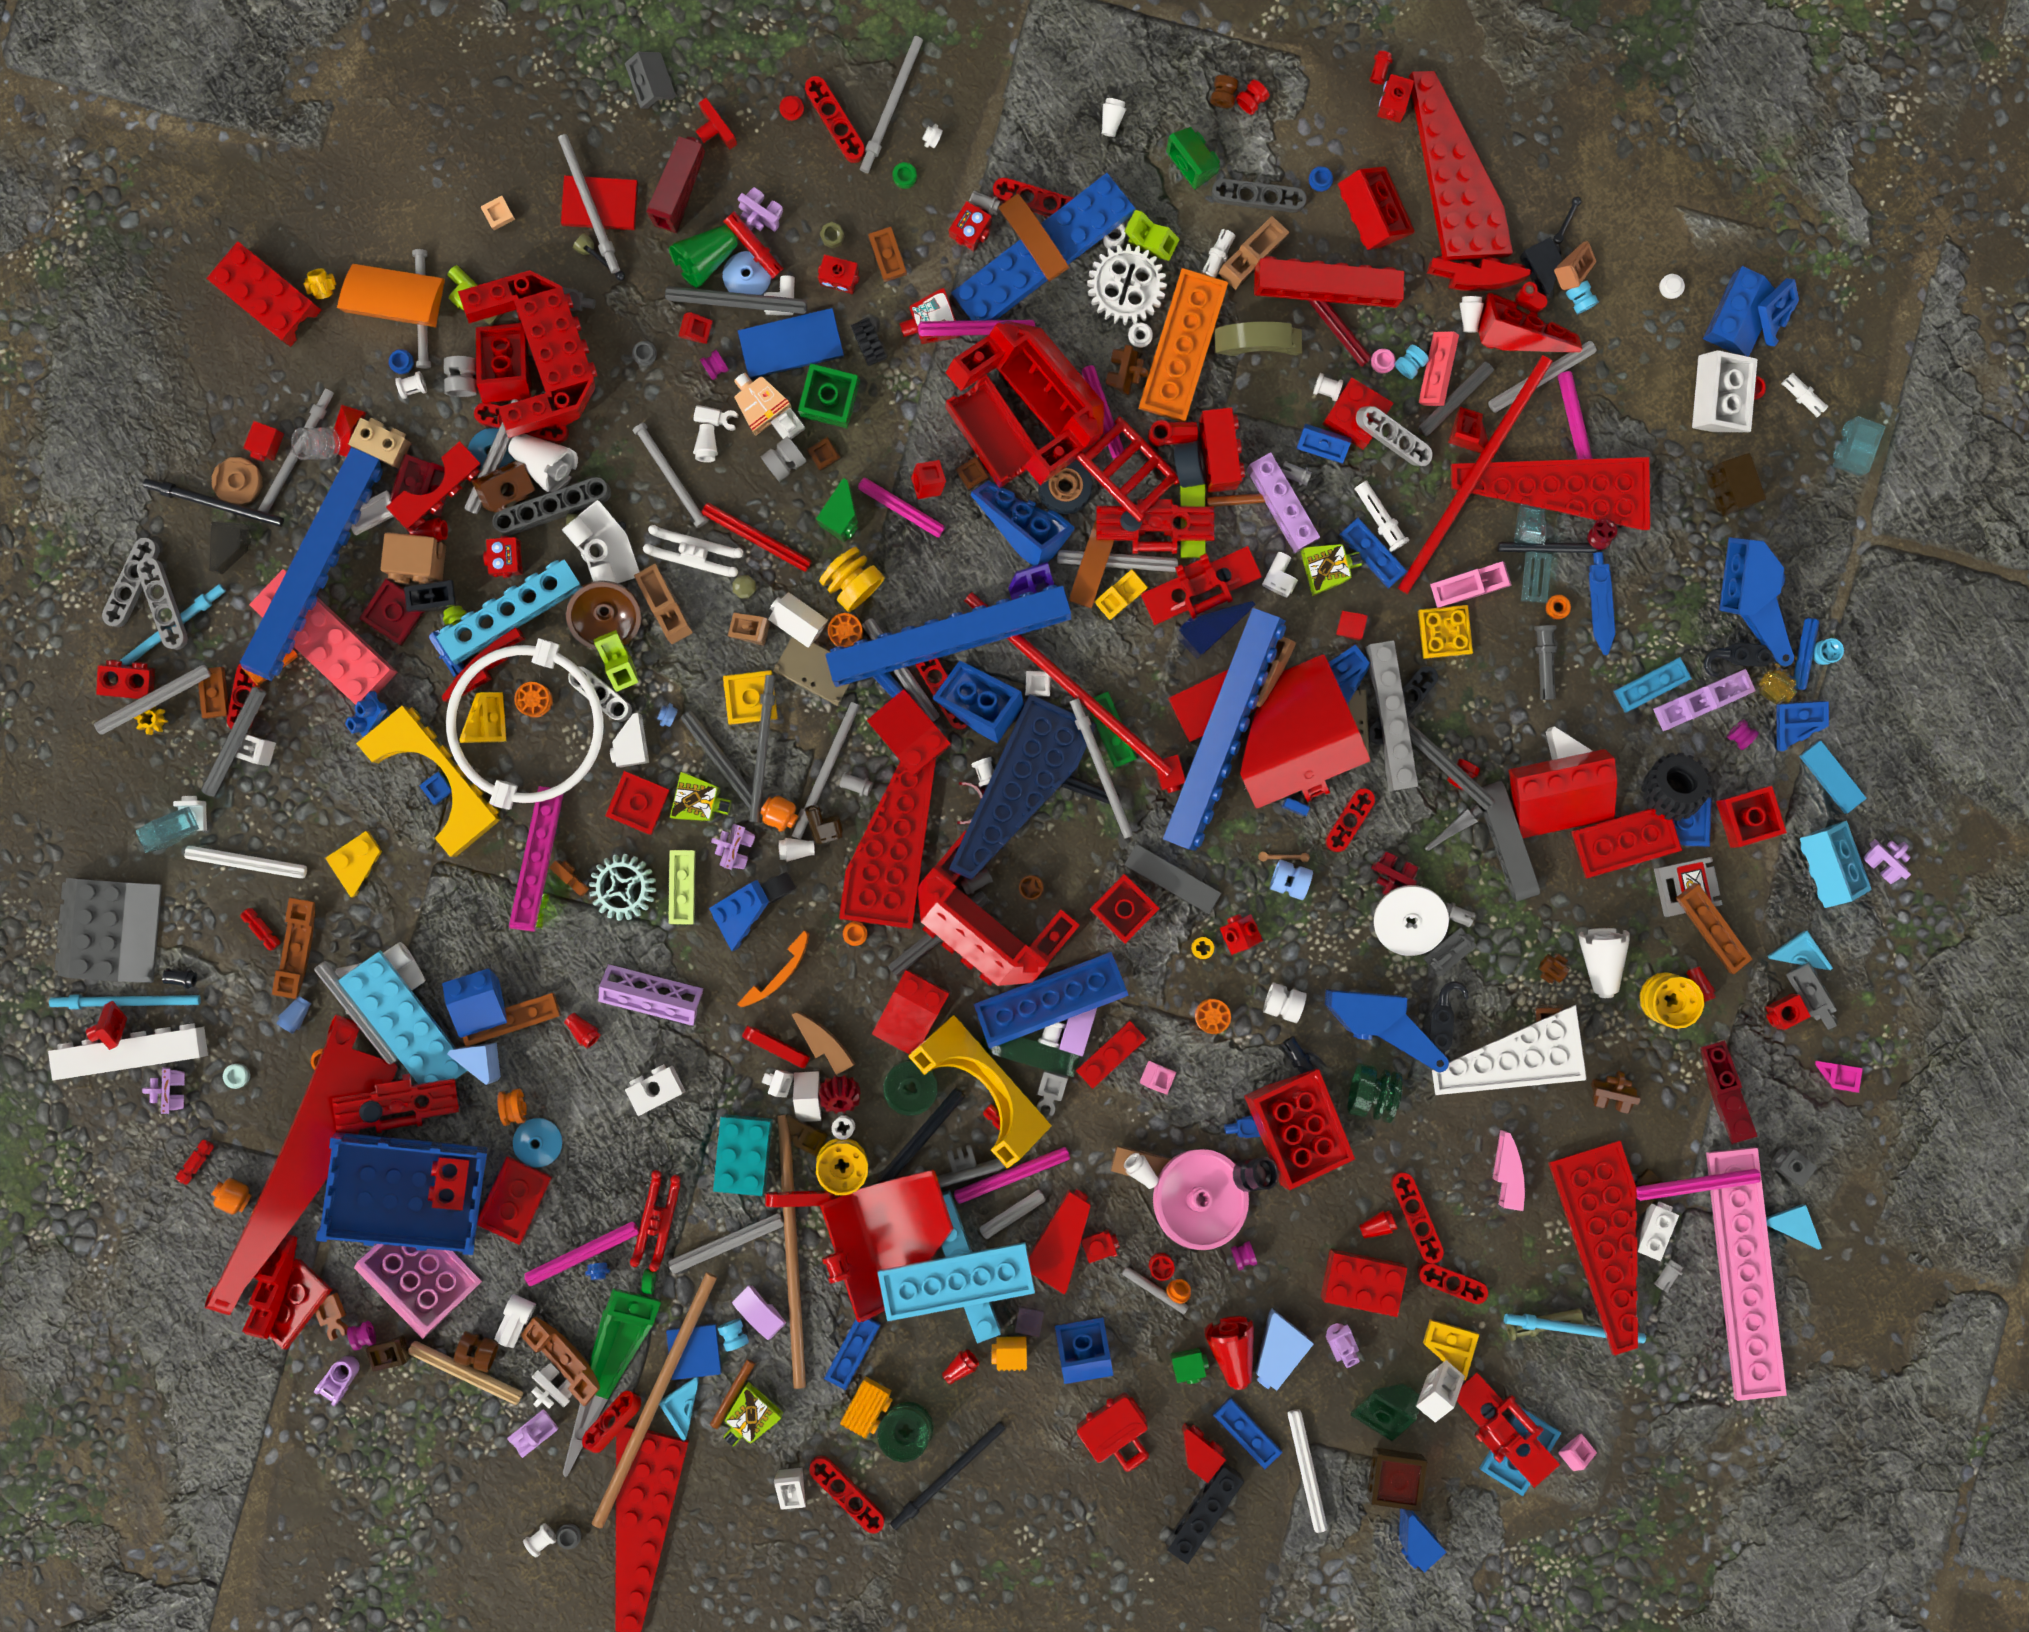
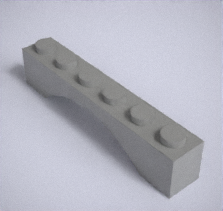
M1394 641L1370 644L1365 649L1367 660L1370 662L1369 672L1379 708L1389 792L1418 787Z

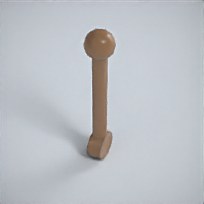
M1261 852L1258 855V859L1262 862L1267 859L1308 862L1310 856L1308 853H1302L1301 855H1278Z

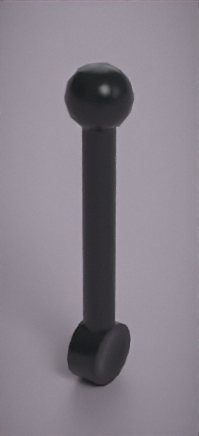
M1580 197L1572 199L1570 211L1559 233L1553 237V241L1557 244H1560L1564 239L1563 234L1576 207L1582 202Z

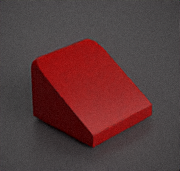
M692 312L685 313L679 337L707 344L713 320Z
M1342 611L1336 635L1360 641L1363 637L1368 615Z

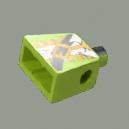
M1342 544L1306 547L1301 550L1312 596L1352 578L1350 569L1362 566L1360 553L1355 552L1346 555Z
M681 772L670 818L713 821L715 812L729 814L731 800L719 798V787Z
M748 1382L725 1419V1422L731 1428L723 1438L732 1446H735L742 1437L751 1444L782 1418L784 1412Z

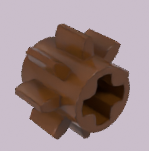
M1555 953L1554 956L1547 954L1538 966V969L1542 971L1540 977L1551 984L1554 980L1560 983L1570 970L1565 965L1568 960L1559 953Z

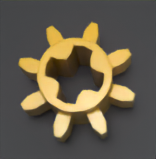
M322 268L314 269L307 273L308 278H305V283H303L307 294L313 293L316 299H324L333 294L332 290L335 289L334 285H336L332 273L327 274L325 269Z
M155 706L134 717L139 724L136 728L138 730L146 728L145 732L148 735H152L154 729L158 732H163L162 726L164 723H168V720L164 719L163 716L165 710H156Z

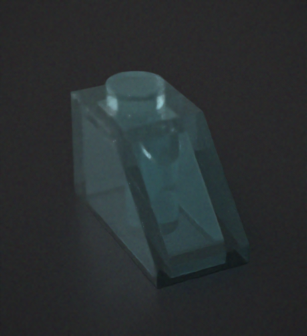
M185 807L147 823L136 830V833L145 853L172 846L197 831L199 827L190 807Z

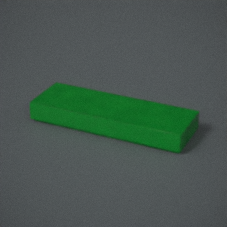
M1109 692L1094 697L1099 704L1121 722ZM1091 713L1113 768L1115 769L1136 760L1133 749Z

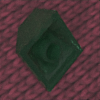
M1404 1384L1375 1389L1351 1411L1350 1416L1390 1441H1393L1417 1420L1420 1409L1416 1405L1420 1394Z

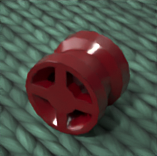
M1609 519L1597 520L1587 535L1589 544L1596 549H1606L1617 535V526Z

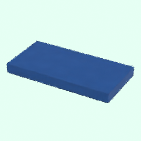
M832 308L738 330L750 379L808 366L810 363L817 364L844 357Z

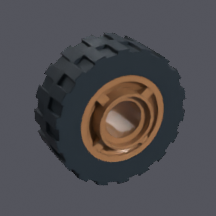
M1074 461L1041 486L1039 485L1038 493L1039 497H1041V502L1047 506L1048 510L1050 509L1058 514L1068 516L1072 513L1076 514L1088 504L1093 482L1087 469L1080 462ZM1067 482L1072 486V489L1068 492H1063L1060 490L1059 485Z

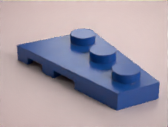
M758 880L751 882L709 908L731 951L740 947L742 944L741 940L748 935L751 925L754 921L758 920L769 903Z

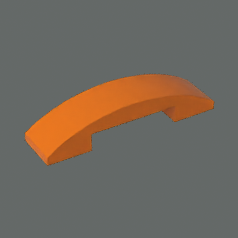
M803 931L787 949L794 957L766 988L762 990L757 985L753 986L739 1001L738 1006H748L766 998L789 979L806 951L810 935L807 931Z

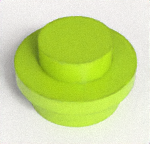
M461 606L447 608L443 612L444 624H452L453 626L458 624L467 612Z

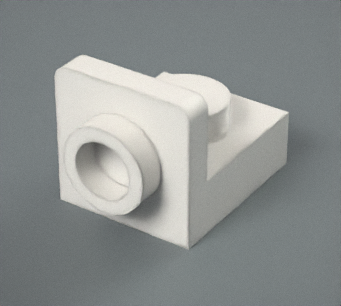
M182 796V801H173V806L178 807L179 831H207L206 801H198L197 796Z

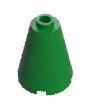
M722 225L673 243L669 247V253L675 266L680 265L683 272L681 275L691 286L697 288L711 276L738 246V238L730 228Z

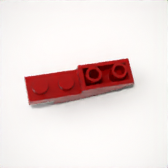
M1438 256L1437 258L1433 257L1430 261L1427 274L1449 278L1448 288L1491 291L1514 286L1525 281L1530 275L1531 270L1525 269L1523 265L1518 263L1503 264L1496 258L1483 259L1478 267H1475L1470 262L1456 263L1451 260H1443L1442 256Z

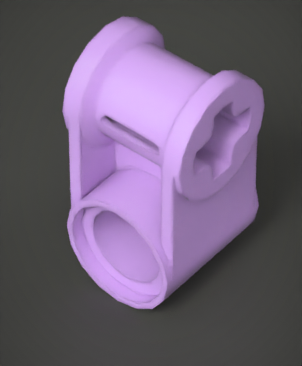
M353 1356L342 1357L331 1366L328 1373L316 1387L314 1393L316 1395L320 1393L332 1401L331 1405L336 1406L359 1371L358 1360ZM341 1365H345L348 1368L349 1374H344L341 1371Z

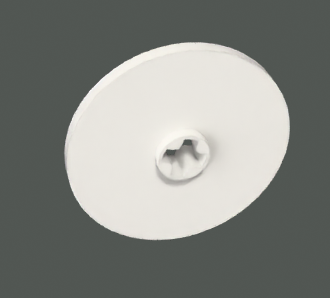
M1417 885L1402 886L1390 891L1381 899L1374 914V928L1380 942L1390 951L1405 956L1424 954L1435 948L1444 938L1449 923L1448 912L1442 899L1432 890ZM1407 917H1410L1411 919L1415 918L1416 923H1415V924H1412V923H1408V924H1407L1406 918H1407Z

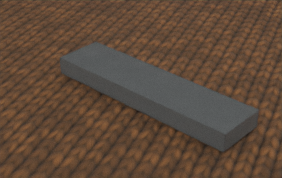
M1138 844L1134 846L1124 866L1207 914H1210L1221 894L1219 891Z

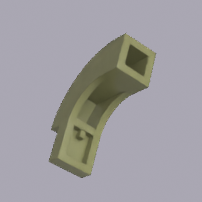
M1246 322L1226 325L1215 329V353L1229 356L1254 351H1274L1290 355L1302 354V329L1292 328V324L1282 322Z

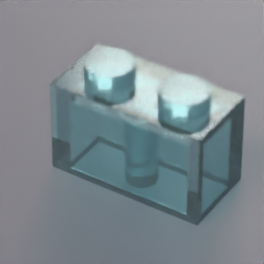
M1859 416L1849 422L1847 421L1841 432L1843 436L1842 442L1836 447L1833 458H1835L1833 467L1858 476L1868 473L1886 426Z

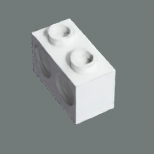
M1445 1360L1427 1375L1416 1407L1434 1422H1437L1455 1407L1465 1376Z

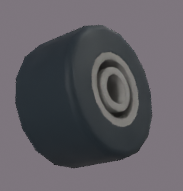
M1194 441L1176 445L1174 457L1181 487L1186 488L1205 484L1207 475L1204 453L1200 442Z

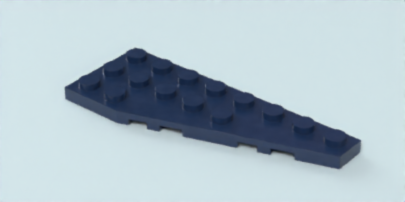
M1029 694L949 870L972 880L1073 774L1087 747L1081 729L1078 730L1075 720L1077 719L1075 714ZM1091 722L1090 728L1093 733L1097 724Z

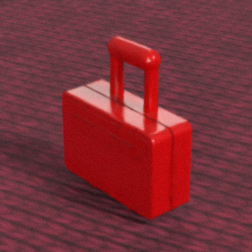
M1123 1392L1114 1399H1107L1106 1405L1094 1413H1087L1086 1419L1076 1426L1078 1436L1098 1463L1114 1454L1123 1469L1129 1472L1149 1458V1453L1137 1438L1148 1429L1146 1416L1134 1398L1129 1397L1126 1392ZM1132 1441L1140 1453L1126 1462L1119 1450Z

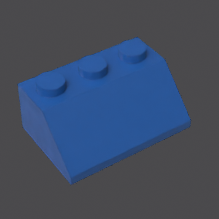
M1741 266L1734 272L1703 339L1734 354L1749 357L1762 330L1758 305L1775 290L1766 277L1744 266Z

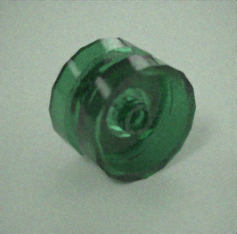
M911 1059L895 1064L886 1075L883 1085L884 1098L889 1107L897 1113L906 1116L919 1115L928 1110L934 1103L939 1089L938 1078L934 1070L932 1069L924 1075ZM911 1082H914L916 1084L914 1087L916 1089L914 1091H909L907 1089V1085H909Z

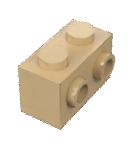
M360 418L348 445L399 469L403 456L411 445L405 439L406 434L394 428L390 432L383 428V423L373 418H370L369 421Z

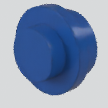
M1316 167L1309 175V184L1315 191H1326L1333 183L1332 172L1326 167Z
M399 349L390 355L389 366L395 373L406 374L413 368L414 359L408 351Z
M595 1263L587 1265L588 1271L585 1272V1276H591V1280L606 1279V1274H610V1269H608L607 1263Z

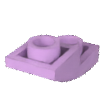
M1097 1008L1067 1019L1059 1046L1060 1050L1083 1056Z
M747 1286L732 1302L741 1315L767 1340H770L786 1324L774 1306L767 1304L753 1286Z

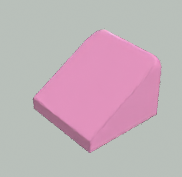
M1148 1061L1140 1084L1167 1095L1177 1072Z
M1582 1433L1577 1435L1558 1452L1573 1471L1584 1470L1597 1454Z

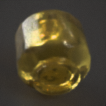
M1780 668L1774 671L1769 669L1758 683L1760 686L1759 693L1775 705H1779L1783 701L1789 703L1797 693L1794 689L1796 685L1795 678Z

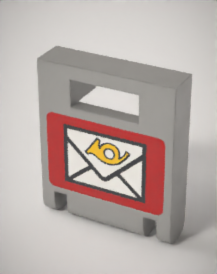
M1712 857L1654 869L1664 917L1686 913L1679 902L1670 901L1666 879L1670 878L1674 880L1677 896L1693 883H1697L1714 906L1722 905V900H1713V897L1720 895L1714 866L1706 867V863L1713 862Z

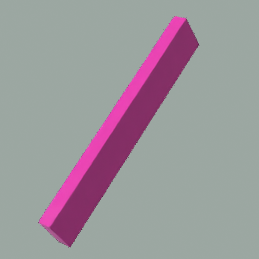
M539 786L537 792H541L551 788ZM564 793L549 800L535 802L509 922L511 929L535 932Z

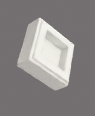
M1026 671L1025 696L1031 694L1039 697H1050L1051 677L1043 671Z

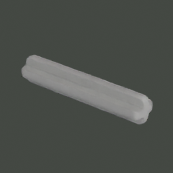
M1036 1190L980 1227L981 1234L985 1239L990 1238L1044 1203L1045 1196L1040 1190Z

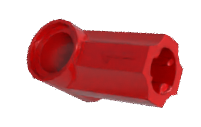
M1159 420L1153 423L1148 432L1149 442L1156 447L1197 441L1198 437L1197 422H1167ZM1158 428L1164 430L1166 437L1162 439L1157 438L1154 430Z

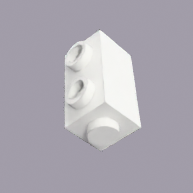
M789 592L782 599L776 598L770 607L773 612L768 619L808 648L819 637L828 622V619Z
M1659 1201L1657 1205L1651 1204L1646 1209L1636 1234L1637 1252L1658 1261L1662 1260L1679 1217L1678 1214L1671 1212L1672 1206Z

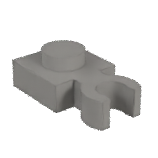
M1044 1069L1037 1094L1044 1096L1037 1103V1110L1039 1112L1043 1105H1048L1051 1108L1049 1115L1053 1116L1056 1107L1054 1100H1062L1068 1076Z

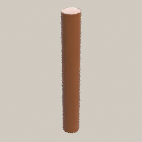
M1261 493L1206 497L1207 507L1265 503Z
M747 1359L710 1423L713 1428L719 1429L755 1366L753 1361Z

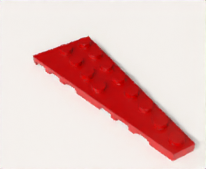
M1649 457L1490 462L1471 492L1476 495L1592 520L1605 518L1614 522L1615 525L1638 530H1650ZM1475 463L1451 464V489L1459 490Z
M625 1425L616 1435V1468L635 1429L633 1426ZM647 1430L616 1498V1632H642L689 1440L682 1441L681 1438Z

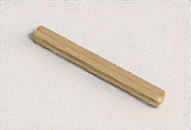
M414 1341L408 1350L409 1355L514 1405H517L523 1396L522 1391L470 1366L455 1363L453 1358L418 1341Z

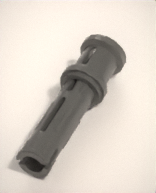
M1556 625L1534 627V631H1537V647H1535L1536 654H1539L1540 700L1556 699L1554 653L1557 650L1554 639V630L1557 629Z

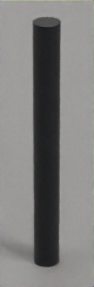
M1498 542V552H1597V549L1589 543Z

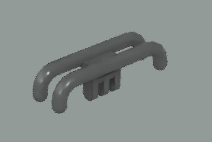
M969 1144L966 1145L967 1156H964L962 1147L956 1148L959 1156L957 1159L954 1158L952 1150L947 1151L953 1172L939 1175L937 1179L941 1188L999 1171L1005 1168V1166L998 1158L976 1164L972 1146ZM916 1167L914 1174L925 1171L924 1167Z

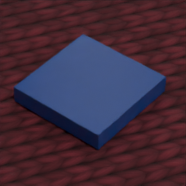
M1708 797L1701 808L1694 815L1692 814L1690 818H1682L1680 821H1675L1674 817H1672L1681 846L1710 847L1711 798Z
M716 1323L694 1327L672 1375V1380L720 1375L722 1373ZM680 1328L666 1330L669 1352Z

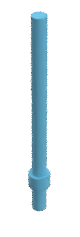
M218 584L207 594H201L194 600L195 603L180 614L183 624L201 610L205 611L211 607L212 602L226 592L225 588ZM176 624L170 627H165V629H170L172 631L171 627H176ZM159 632L154 633L120 660L122 665H131L132 662H135L161 642ZM109 672V681L117 675L115 672Z
M81 994L69 995V997H50L49 1006L82 1009V1007L104 1006L111 1001H114L117 1006L200 1005L201 997L200 995L83 997Z
M1505 1314L1504 1316L1505 1324L1522 1326L1523 1329L1535 1330V1328L1606 1338L1603 1327L1540 1319L1530 1314H1524L1523 1316ZM1638 1333V1343H1645L1646 1335Z

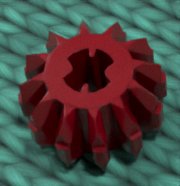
M834 1075L833 1079L825 1078V1083L820 1084L819 1088L821 1106L825 1107L827 1112L834 1111L835 1114L838 1112L845 1114L847 1110L853 1111L860 1101L859 1083L854 1081V1077L846 1078L845 1075L842 1077Z

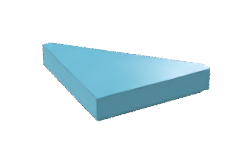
M1805 930L1768 955V958L1798 965L1810 962L1814 968L1833 969L1809 932Z
M1802 1204L1766 1217L1767 1226L1818 1250L1822 1248L1806 1205Z
M694 1377L662 1398L659 1404L682 1441L688 1435L699 1377Z

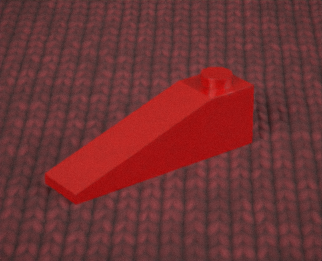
M1488 293L1478 328L1480 341L1484 346L1505 351L1580 353L1583 349L1578 334L1554 322L1546 324L1537 317V313L1530 311L1528 315L1516 308L1517 303Z

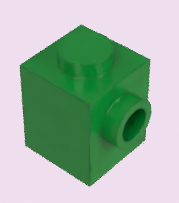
M1199 1348L1170 1354L1177 1383L1187 1381V1384H1194L1202 1381L1201 1378L1206 1377L1205 1369H1209L1206 1354L1201 1355Z

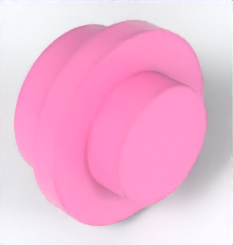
M1379 349L1371 357V366L1378 373H1388L1395 366V356L1388 349Z

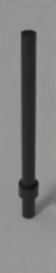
M147 478L143 482L144 488L160 492L165 497H178L278 527H282L284 524L283 517L178 488L176 484L164 481L161 483Z
M999 1421L913 1502L910 1500L903 1507V1511L890 1522L893 1529L897 1530L909 1518L913 1519L920 1512L919 1509L994 1441L1006 1427Z

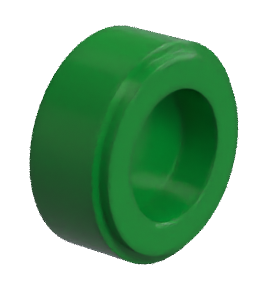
M902 162L893 169V181L899 188L908 189L916 183L917 172L912 164Z
M646 1269L642 1277L643 1294H653L656 1284V1272Z

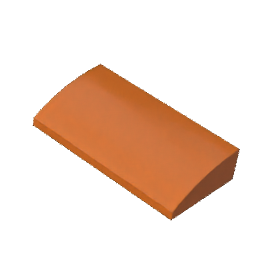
M352 264L344 280L337 308L345 313L436 327L445 279Z

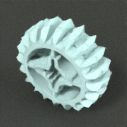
M623 854L622 861H620L618 855H613V863L609 858L604 859L606 868L598 864L596 867L601 873L591 874L593 878L597 879V882L589 883L590 887H596V891L589 893L590 896H598L593 905L603 904L599 909L600 913H604L609 909L608 918H612L616 912L617 920H622L624 913L627 920H631L632 911L636 916H641L639 907L644 910L649 909L648 905L644 903L645 900L649 902L654 901L653 897L648 896V892H656V888H649V883H655L656 879H647L652 870L647 869L643 871V868L646 866V863L643 861L637 866L638 857L633 856L629 862L628 854ZM628 867L637 875L626 879L621 873H618L616 868ZM610 873L612 887L605 893L604 883ZM641 881V894L635 902L633 888ZM619 882L629 883L628 888H625L627 889L626 893L615 892L618 890ZM620 896L628 903L629 907H617L610 903L609 899Z

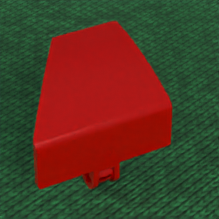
M1324 654L1283 671L1263 705L1256 708L1240 772L1255 808L1263 807L1301 790L1308 803L1312 801L1311 798L1323 793L1325 795L1330 793L1325 780L1370 761L1357 725Z
M933 1169L861 1187L856 1192L848 1195H839L820 1205L835 1251L822 1258V1262L826 1264L830 1277H828L829 1283H836L844 1280L857 1322H864L885 1311L878 1270L932 1260L953 1230L944 1197Z

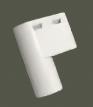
M781 276L780 292H765L764 295L794 298L795 277ZM764 310L767 315H793L790 312Z
M1278 552L1262 585L1287 598L1289 594H1292L1298 580L1285 573L1291 557Z

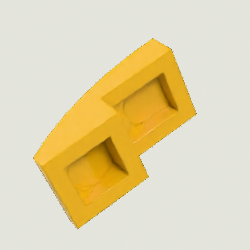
M1131 569L1116 584L1095 600L1094 603L1111 620L1149 587Z

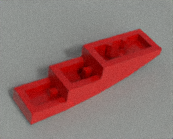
M515 627L474 657L456 676L442 695L443 701L449 703L457 682L472 664L488 653L514 646L525 639L522 631ZM509 658L499 659L484 667L472 678L462 696L491 681L492 678L488 671Z
M287 1234L254 1276L258 1283L248 1303L252 1310L242 1330L246 1335L268 1339L288 1285L298 1239L296 1236Z

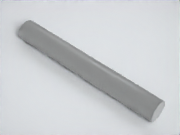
M1128 1266L1122 1271L1121 1274L1183 1315L1188 1310V1305L1172 1301L1165 1290Z

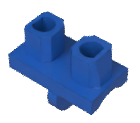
M371 691L368 692L364 700L357 702L355 705L356 714L348 717L345 725L352 734L360 732L362 737H364L379 723L389 717V711L385 703L378 701L377 693Z

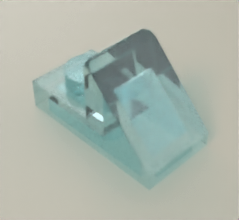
M1520 504L1514 541L1544 544L1547 537L1545 509Z

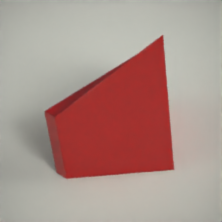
M1459 407L1448 443L1482 453L1489 442L1482 422L1483 414Z

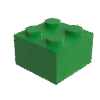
M810 363L798 409L800 416L848 429L860 384L858 375Z

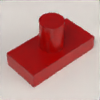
M704 98L698 104L708 122L698 128L695 133L703 144L718 134L729 150L737 145L735 136L708 99Z
M111 1001L104 1005L98 1023L86 1029V1035L92 1042L100 1039L111 1050L119 1045L127 1017L114 1001Z

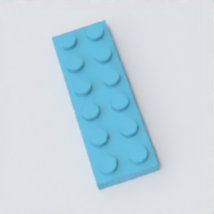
M381 950L338 980L418 1084L452 1078L456 1079L468 1071L447 1055L450 1050L456 1049Z
M1025 1242L878 1270L887 1321L1035 1293Z

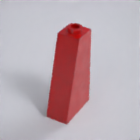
M1070 1189L1068 1190L1028 1254L1032 1275L1064 1295L1068 1289L1091 1206L1087 1200L1089 1196L1078 1189L1075 1192Z

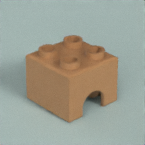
M387 532L384 534L381 571L388 574V579L395 580L397 583L410 584V580L419 582L420 585L441 582L443 580L446 545L442 542L437 543V539L433 537Z

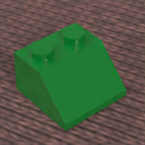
M1192 127L1174 132L1169 136L1166 153L1192 188L1196 190L1218 174L1220 160L1214 151L1210 152L1204 145L1206 142L1203 136L1198 131L1195 133Z
M845 478L841 480L816 518L821 528L843 542L847 538L851 540L858 530L852 491L848 480Z

